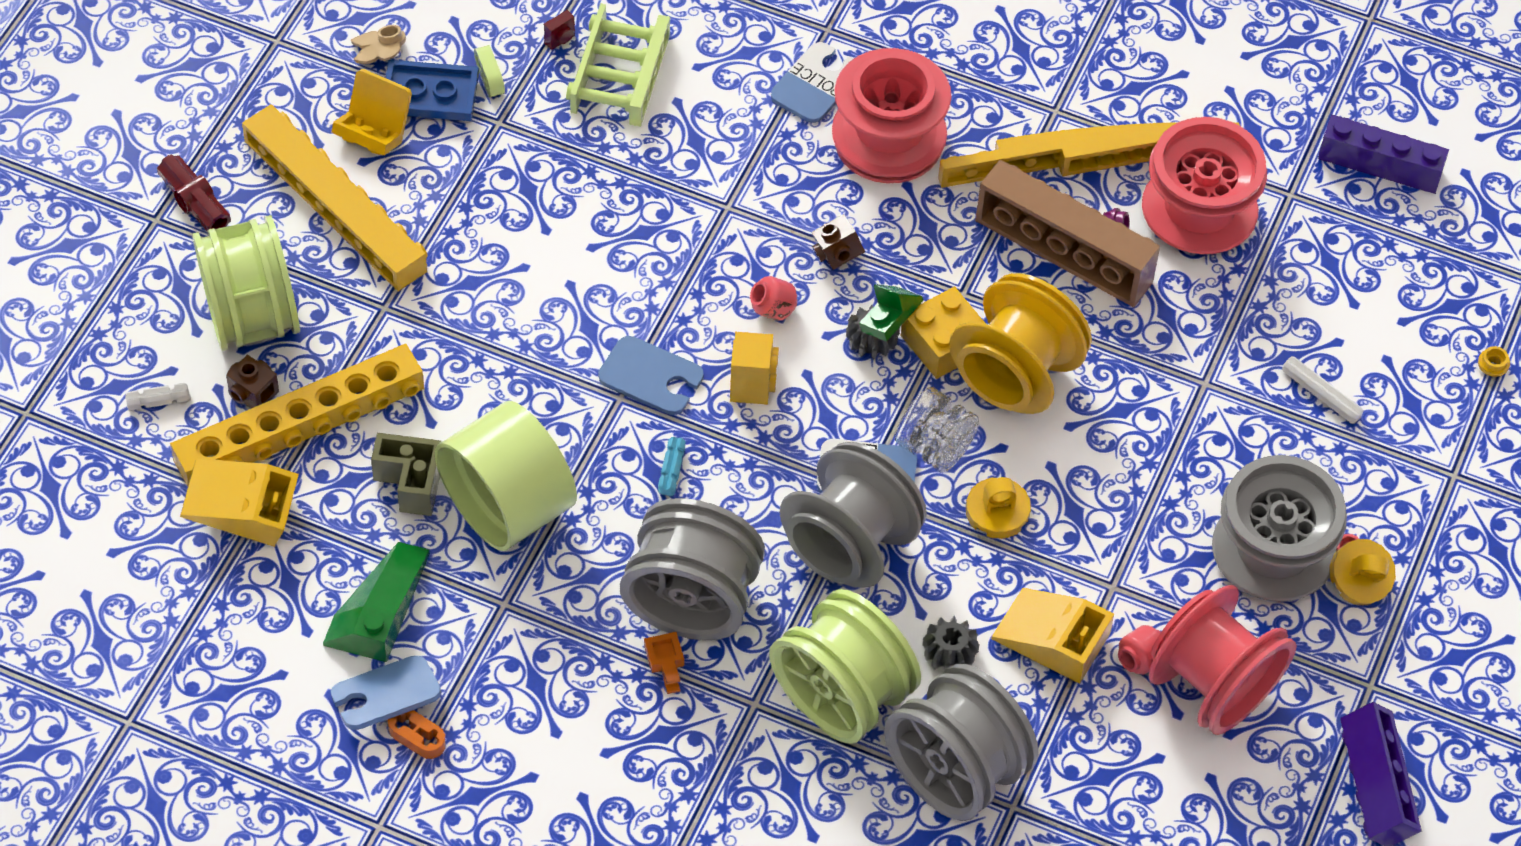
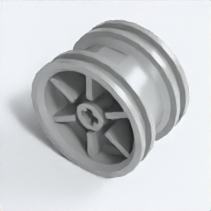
M955 664L947 668L942 675L937 676L928 686L927 700L916 698L908 700L899 710H895L885 721V742L898 771L920 798L936 811L953 820L967 821L973 819L994 800L995 784H1014L1036 765L1039 756L1034 730L1017 701L993 677L967 664Z

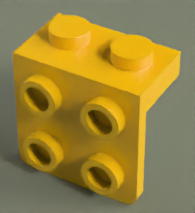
M366 69L359 70L355 75L349 111L333 122L331 133L342 137L346 142L356 143L368 148L371 153L386 155L402 143L412 96L411 90Z

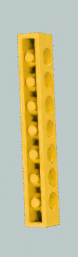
M406 343L171 442L173 461L188 487L196 459L249 463L265 460L274 453L288 447H296L302 441L316 435L326 434L337 426L347 422H354L365 414L375 410H382L393 402L416 395L419 391L425 389L423 370Z

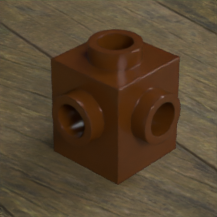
M844 214L811 232L817 243L812 246L820 262L826 260L832 270L865 253L855 229Z
M248 354L240 362L234 363L226 374L228 393L231 398L239 404H246L250 408L270 401L279 393L277 373L272 371L266 362L262 360L257 361Z

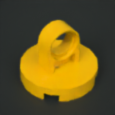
M991 477L978 482L971 488L966 499V517L971 527L975 530L978 528L986 532L987 537L1005 539L1017 535L1030 518L1031 503L1026 490L1007 477Z
M1356 539L1344 544L1334 553L1329 565L1332 584L1335 583L1336 588L1341 592L1339 595L1344 600L1354 605H1370L1382 600L1392 590L1396 580L1395 564L1390 553L1382 545L1369 539Z

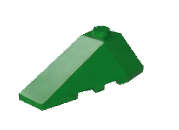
M397 542L334 614L323 641V646L387 662L429 557L430 549Z

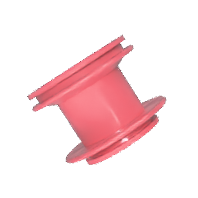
M881 48L868 51L848 62L836 80L834 92L838 110L832 124L833 141L838 156L843 163L859 176L880 183L911 181L931 170L937 163L946 145L947 126L944 118L950 108L952 97L950 84L940 67L919 53L899 48Z
M1194 117L1180 121L1167 129L1157 141L1149 159L1151 179L1146 185L1142 196V210L1148 226L1157 237L1168 245L1189 253L1217 254L1240 245L1255 229L1259 210L1257 200L1263 193L1267 182L1266 159L1259 142L1243 127L1231 121L1215 117Z
M1234 585L1224 586L1214 592L1212 590H1205L1193 597L1167 623L1151 650L1153 662L1149 670L1150 683L1154 685L1164 684L1180 674L1205 696L1198 712L1197 722L1200 727H1209V730L1215 735L1231 730L1259 706L1288 669L1297 648L1296 642L1288 638L1287 630L1282 627L1274 628L1257 639L1231 615L1238 602L1239 591Z

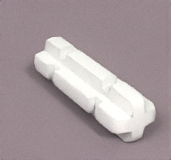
M187 383L174 384L173 388H169V385L143 389V393H139L138 390L126 393L125 398L128 410L132 411L142 409V405L150 408L172 404V400H176L177 403L185 402L190 399Z

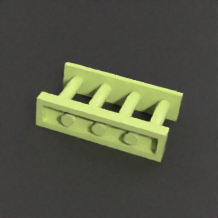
M600 3L597 15H591L589 32L591 33L575 80L568 84L566 100H570V112L577 114L581 99L625 108V111L629 112V125L641 127L670 38V17L658 15L655 26L650 25L649 28L606 20V4ZM603 32L645 39L649 46L648 49L637 50L601 43ZM596 54L640 62L642 67L640 71L631 73L595 66L593 63ZM594 77L632 85L634 92L624 96L585 87L588 78Z

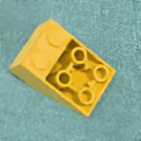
M196 459L180 517L275 547L285 529L299 474L263 463Z
M1022 588L991 639L1080 684L1111 633L1114 613L1083 598Z

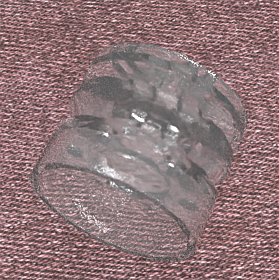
M928 387L913 400L905 411L897 427L895 441L913 455L922 452L923 461L927 464H932L934 469L940 473L947 472L961 459L970 446L979 427L980 419L973 412H967L962 405H955L952 408V400L949 396L935 387Z

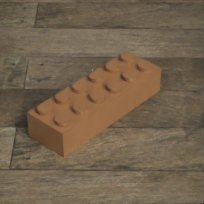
M1002 160L997 162L980 183L976 222L1132 307L1137 305L1153 284L1160 245L1150 238L1139 235L1128 229L1124 224L1115 222L1102 215L1098 210L1089 208L1076 201L1072 196L1050 187L1044 181L1036 179L1021 171L1018 167Z

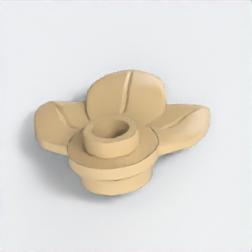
M387 25L378 31H370L351 39V43L361 48L354 61L359 64H370L378 59L387 61L394 58L400 52L401 46L406 42L405 33L398 25Z

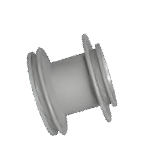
M843 442L824 453L817 463L818 481L823 492L820 495L805 491L788 494L780 504V518L794 552L814 572L836 583L860 588L872 587L879 583L884 574V561L878 544L883 542L891 545H905L914 541L926 521V504L914 481L888 456L861 443Z
M1267 456L1246 464L1236 473L1225 488L1221 500V518L1216 524L1212 538L1214 559L1219 570L1230 583L1244 593L1262 600L1275 602L1294 601L1316 592L1330 577L1329 565L1346 530V505L1338 484L1321 467L1295 456Z

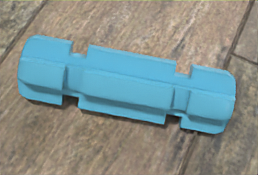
M671 437L668 440L667 452L665 453L661 470L662 475L658 484V492L661 495L673 496L676 492V483L679 478L683 460L682 456L685 451L686 442L683 438Z

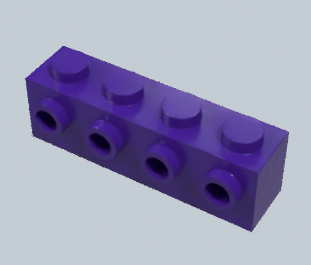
M1331 114L1323 136L1318 159L1436 194L1450 149Z
M1371 702L1341 717L1342 739L1348 749L1350 758L1349 769L1355 779L1357 787L1356 799L1362 809L1364 817L1363 828L1368 838L1383 846H1393L1422 832L1393 711L1375 702Z

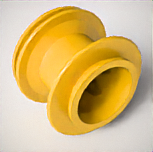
M1011 273L1004 275L997 282L990 285L983 295V308L989 325L968 322L956 327L950 336V352L960 375L978 396L1001 409L1022 414H1036L1048 409L1054 399V387L1047 370L1069 372L1079 368L1085 361L1087 352L1091 348L1092 335L1088 322L1082 312L1063 292L1037 277L1022 273Z

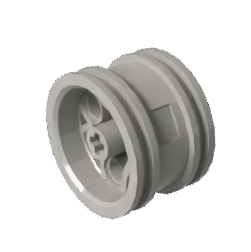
M686 498L666 499L656 502L648 508L644 515L642 525L637 534V544L640 549L638 553L630 557L619 584L620 595L624 603L643 621L667 633L677 632V636L695 640H719L731 636L738 631L742 624L743 615L748 607L747 586L757 578L760 565L765 556V545L762 537L743 518L712 503Z

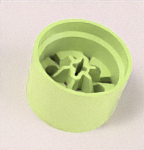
M514 401L503 402L439 443L435 448L436 466L453 503L471 528L485 542L497 550L506 551L576 504L577 490L574 478L559 447L537 418L526 408Z

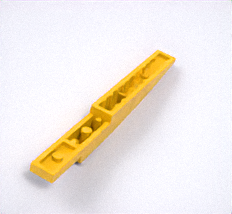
M1178 122L1088 127L998 139L993 151H980L976 154L951 156L947 159H941L938 180L941 188L983 181L999 160L1014 165L1025 173L1059 167L1062 177L1149 162L1152 150L1159 138L1167 129Z

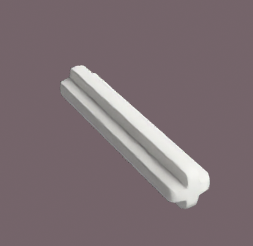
M1293 356L1286 360L1282 368L1283 372L1352 424H1355L1362 417L1364 411L1362 407Z

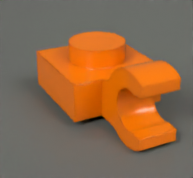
M677 632L644 638V648L651 672L662 671L667 694L680 692L678 683L680 682V676L677 668L684 666V656Z

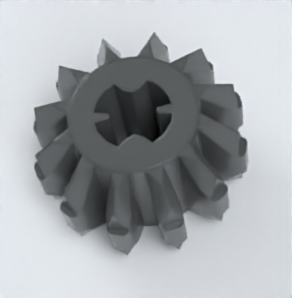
M871 305L868 311L859 307L857 314L850 316L848 327L846 328V337L850 341L851 350L859 349L861 357L869 353L874 360L877 353L886 357L889 349H895L900 334V327L887 342L861 332L859 322L874 307Z
M955 615L951 618L950 622H946L940 617L937 625H929L927 634L923 637L922 646L925 649V660H933L932 666L934 670L940 666H944L946 670L955 664L972 666L980 646L977 641L978 634L976 629H969L968 620L961 624L957 623Z

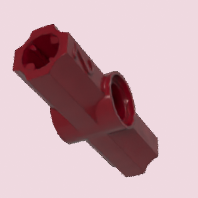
M170 154L162 159V162L157 167L158 175L173 191L176 202L186 214L191 212L207 232L209 229L226 227L231 222L230 214L214 197V192L204 176H196L179 155L174 156Z

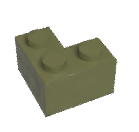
M377 432L371 457L373 481L399 484L397 490L399 512L432 516L440 480L435 462V448L442 440Z

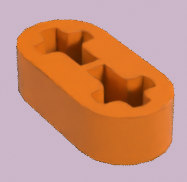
M414 710L390 718L387 721L390 736L421 757L434 759L443 754L446 749L443 729ZM406 720H409V727L403 725L400 729L397 728V721L404 723ZM433 737L436 738V745L434 743H429L427 746L424 745V738L427 740H431Z

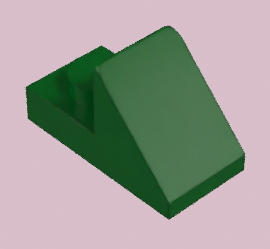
M875 284L874 290L877 304L859 322L861 332L887 342L923 302V297L897 286Z

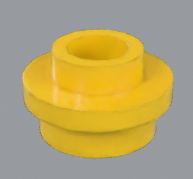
M1492 346L1481 352L1478 358V366L1486 375L1499 377L1506 374L1509 370L1510 359L1508 353L1503 348Z

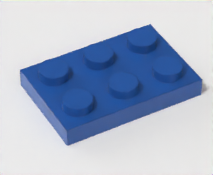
M388 60L385 78L409 88L412 92L407 116L472 121L479 67Z

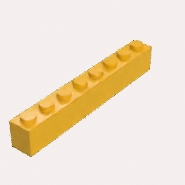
M270 104L242 122L245 143L398 292L427 273L426 258L428 255L422 244L419 242L415 243L408 237L404 227L399 223L395 224L380 204L375 205L369 199L363 187L360 185L356 186L342 167H336L322 148L317 149L311 143L306 132L303 130L299 131L285 112H279Z

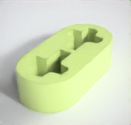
M490 45L475 48L476 65L479 67V73L488 96L493 97L504 94V81Z

